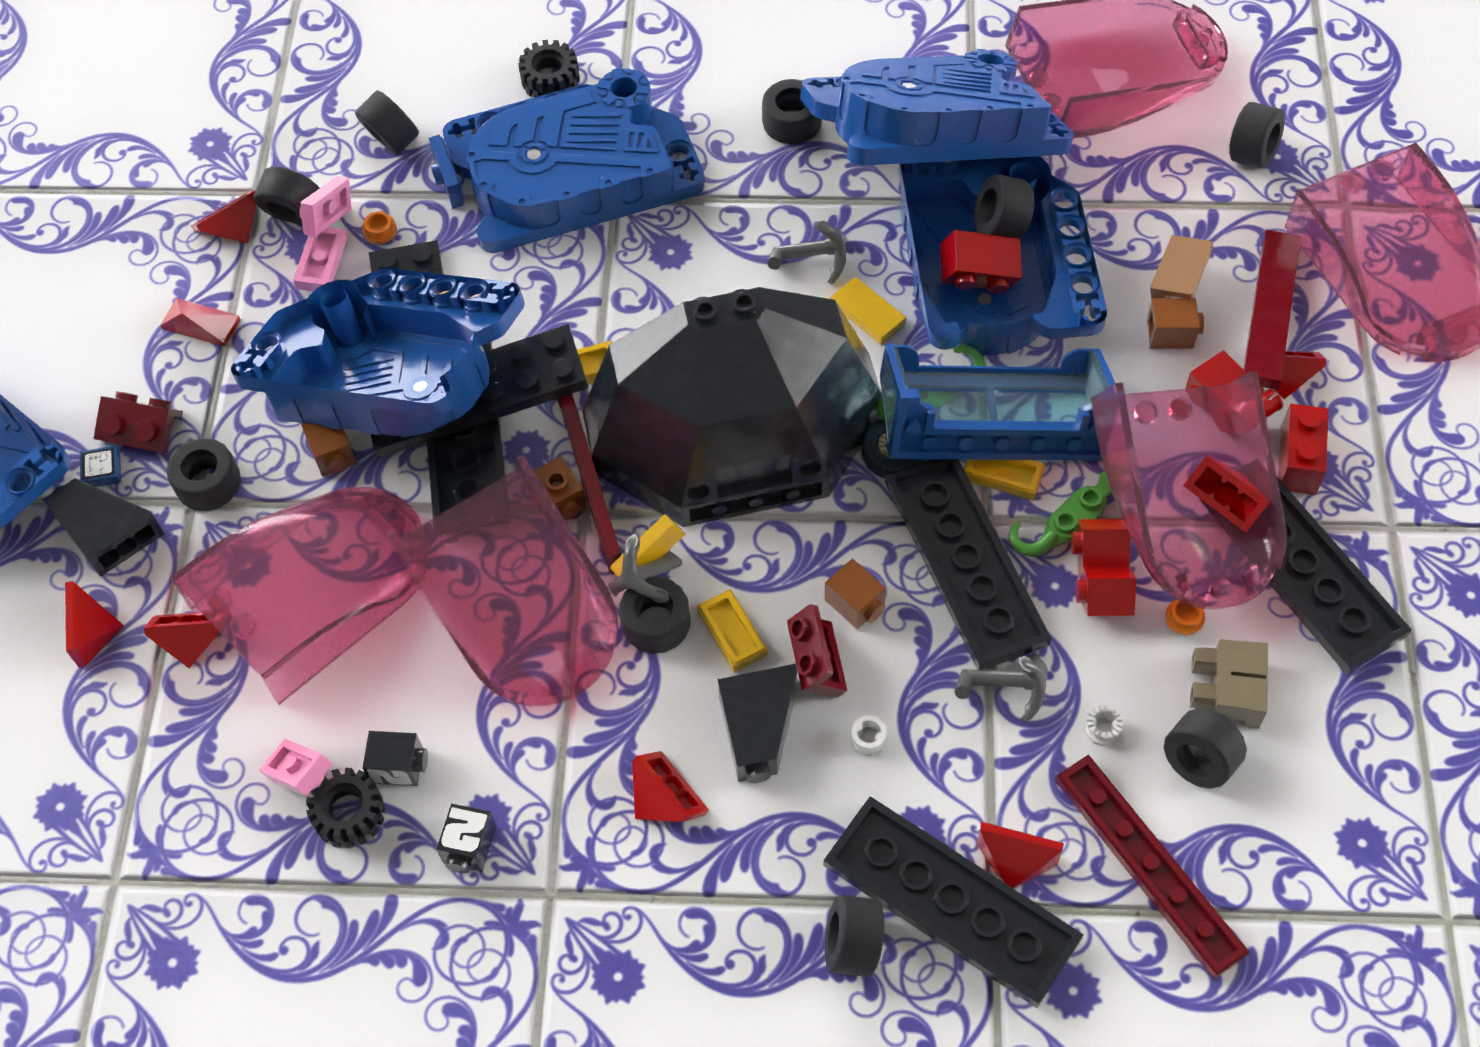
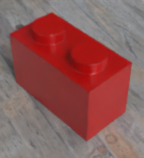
M954 230L940 243L942 283L953 284L958 289L978 287L986 288L991 293H1004L1022 279L1020 238Z
M1291 403L1289 405L1280 429L1278 478L1290 492L1316 495L1327 471L1328 408Z

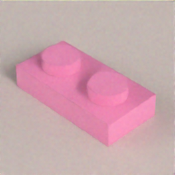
M336 176L300 202L303 234L316 237L352 210L349 178Z
M327 228L316 237L308 235L293 279L296 289L315 291L318 287L334 281L348 239L345 229Z
M284 739L259 771L269 780L307 796L310 791L322 783L325 773L332 763L322 754Z

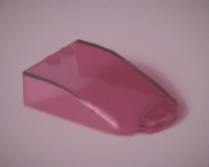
M1061 0L1022 5L1017 10L1005 44L1010 56L1018 62L1017 69L1024 82L1052 105L1051 111L1074 133L1073 138L1104 133L1135 123L1208 88L1218 79L1228 57L1226 38L1214 19L1195 4L1189 8L1173 0Z
M1417 143L1408 145L1296 192L1285 228L1290 234L1301 236V249L1363 329L1376 342L1398 355L1403 351L1421 356L1422 361L1427 362L1458 359L1480 348V242L1453 188Z
M1250 371L1223 386L1125 394L1123 382L1113 384L1092 397L1091 404L1099 448L1111 491L1137 551L1155 582L1165 592L1182 603L1208 610L1226 609L1246 603L1256 598L1268 588L1267 584L1283 563L1287 531L1257 371ZM1206 455L1244 474L1271 501L1246 533L1183 486Z
M524 455L516 458V469L405 536L399 538L395 531L388 534L391 547L439 623L478 680L494 694L520 705L535 707L552 706L579 696L589 689L605 671L612 658L618 633V619L613 598Z
M348 487L300 502L246 525L202 552L170 578L187 606L191 610L197 607L261 676L273 699L280 705L401 608L415 594L427 571L426 562L429 543L420 518L404 500L390 492L377 488Z

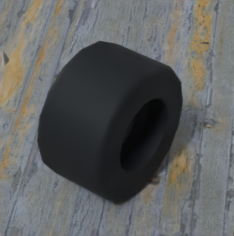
M781 80L771 85L764 93L762 99L764 130L772 139L780 143H803L813 138L820 130L822 119L812 115L801 101L803 80ZM795 110V111H799V112L788 113V112H785V111Z
M376 90L355 111L357 119L367 131L394 155H399L419 135V130L406 113L379 90Z
M1248 102L1239 113L1232 130L1229 144L1231 160L1256 168H1266L1275 157L1283 136L1285 125L1283 110L1256 102Z
M271 166L264 170L253 200L261 210L270 216L302 225L300 202L320 188L315 182L301 173L283 167Z
M1003 175L990 176L979 190L975 203L974 224L977 232L1021 239L1029 228L1033 216L1034 193L1031 185L1023 179Z
M199 438L186 442L172 454L166 468L168 481L183 505L193 510L209 511L222 507L235 496L241 483L240 470L232 453L225 444L215 439ZM216 469L208 478L192 481L195 475L202 470Z
M659 576L649 577L645 581L655 587L666 590L669 593V600L658 603L632 589H627L619 604L622 631L628 642L638 650L651 654L664 653L677 647L686 638L691 625L689 603L682 587L674 581ZM651 607H663L670 611V616L660 623L651 624L640 619V615Z
M1203 708L1189 710L1165 737L1163 747L1166 758L1174 771L1186 781L1208 789L1221 787L1245 760L1247 752L1244 737L1237 726L1227 717L1213 710Z
M840 895L835 898L828 916L825 935V960L830 972L862 977L873 975L881 957L885 928L883 907L878 900L849 895Z

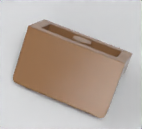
M1172 235L1150 286L1151 301L1152 298H1173V296L1192 299L1212 253L1213 242Z

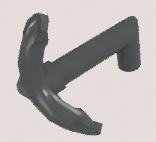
M820 221L815 227L822 235L828 238L821 241L774 247L767 262L768 267L777 270L780 268L783 260L823 254L834 255V263L830 268V278L827 281L832 285L841 275L846 263L847 237L828 222Z
M636 534L631 535L625 543L621 575L608 584L609 592L616 597L625 589H632L645 597L651 598L655 602H667L669 600V593L647 583L645 580L680 567L682 560L669 550L661 558L637 566L636 559L640 548V537Z
M1033 653L1028 657L1022 656L1014 661L1023 672L962 669L954 693L959 699H967L970 696L973 685L1024 687L1025 690H1032L1030 700L1025 705V714L1020 718L1021 721L1026 723L1037 714L1044 702L1048 668L1039 655Z

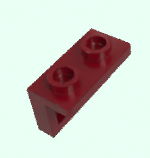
M116 391L115 398L100 397L93 439L160 453L168 452L173 418H182L183 414L182 410L171 408L172 401L150 398L149 404L137 402L138 395Z
M809 604L787 620L801 689L804 692L838 698L848 690L832 621L821 619L818 606Z

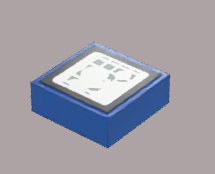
M115 445L80 451V480L94 487L121 483V459L118 447Z

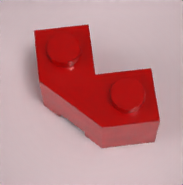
M1078 519V531L1072 532L1071 550L1073 555H1077L1079 580H1076L1075 587L1076 602L1082 603L1087 616H1135L1136 577L1130 568L1131 528L1125 519Z

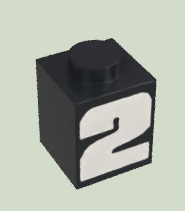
M369 731L362 766L367 777H371L376 784L418 786L420 772H425L427 768L428 751L427 748H423L417 733Z
M451 803L436 848L446 868L458 873H469L470 869L483 871L496 829V824L490 811Z

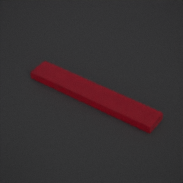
M1265 230L1241 383L1279 390L1282 381L1301 236Z
M573 394L557 400L609 573L614 575L615 573L610 567L621 556V552Z
M1089 754L1056 776L1055 782L1214 980L1249 955V950Z

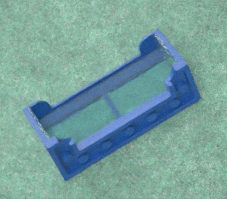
M885 345L880 369L885 436L889 459L1107 461L1124 402L1101 350L1096 348H1079L1070 351L1063 357L1060 367L919 365V356L913 347L908 345Z

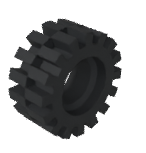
M548 39L542 40L543 45L541 46L535 42L532 44V50L526 47L523 50L524 55H520L518 66L523 89H526V94L529 96L533 94L534 97L578 86L577 82H580L577 56L573 48L569 49V45L565 42L561 46L559 40H553L552 44H548ZM553 67L559 69L551 74L539 73L545 68Z
M345 767V774L341 775L338 769L331 770L333 778L328 780L325 776L321 783L322 785L310 791L313 797H307L306 805L309 810H306V813L313 828L326 843L330 841L334 847L340 848L341 843H344L346 848H354L353 841L358 840L362 845L368 842L365 838L366 834L370 833L374 837L378 833L375 825L383 824L384 817L382 812H386L383 797L371 777L368 778L366 773L358 770L357 774H355L352 768ZM346 795L358 797L361 800V808L353 818L339 821L331 816L332 805L339 798Z

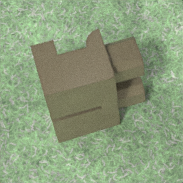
M1219 639L1216 648H1195L1191 657V673L1211 675V684L1193 682L1190 692V708L1213 710L1228 719L1243 721V726L1259 729L1267 714L1268 679L1266 678L1268 676V643Z

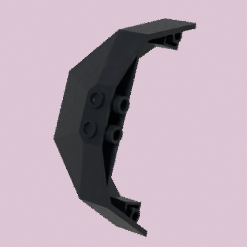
M757 287L747 290L738 289L731 293L711 297L703 296L691 301L682 302L608 346L582 413L597 475L662 515L666 514L680 526L687 527L830 497L861 448L862 439L868 427L879 419L876 408L882 399L870 354L836 300Z

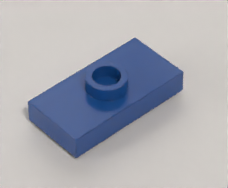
M439 134L429 137L435 162L434 165H431V170L436 184L443 183L452 209L464 206L463 203L465 202L461 185L442 136L440 137Z

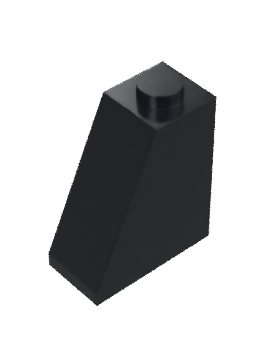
M76 478L65 485L57 487L51 494L43 498L53 516L100 577L164 535L163 530L149 510Z
M796 663L717 679L719 699L738 782L760 783L768 780L771 775L778 774L797 691Z

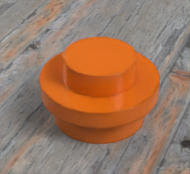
M382 211L372 212L367 215L362 225L364 238L372 244L387 243L394 238L397 232L394 219Z
M1181 597L1168 605L1165 612V620L1168 627L1175 633L1193 635L1203 627L1205 612L1197 600L1190 597Z

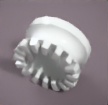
M1099 705V707H1094L1089 712L1085 723V733L1093 743L1106 746L1115 743L1119 738L1124 723L1120 712L1115 711L1116 708H1110L1109 705ZM1104 718L1112 722L1110 732L1105 734V732L1100 733V730H1096L1097 719Z
M865 715L856 719L851 728V745L855 748V751L860 752L861 755L867 754L871 756V754H878L885 747L887 728L881 719L872 715ZM865 727L867 729L872 727L871 729H876V732H879L875 735L874 742L867 743L859 738Z

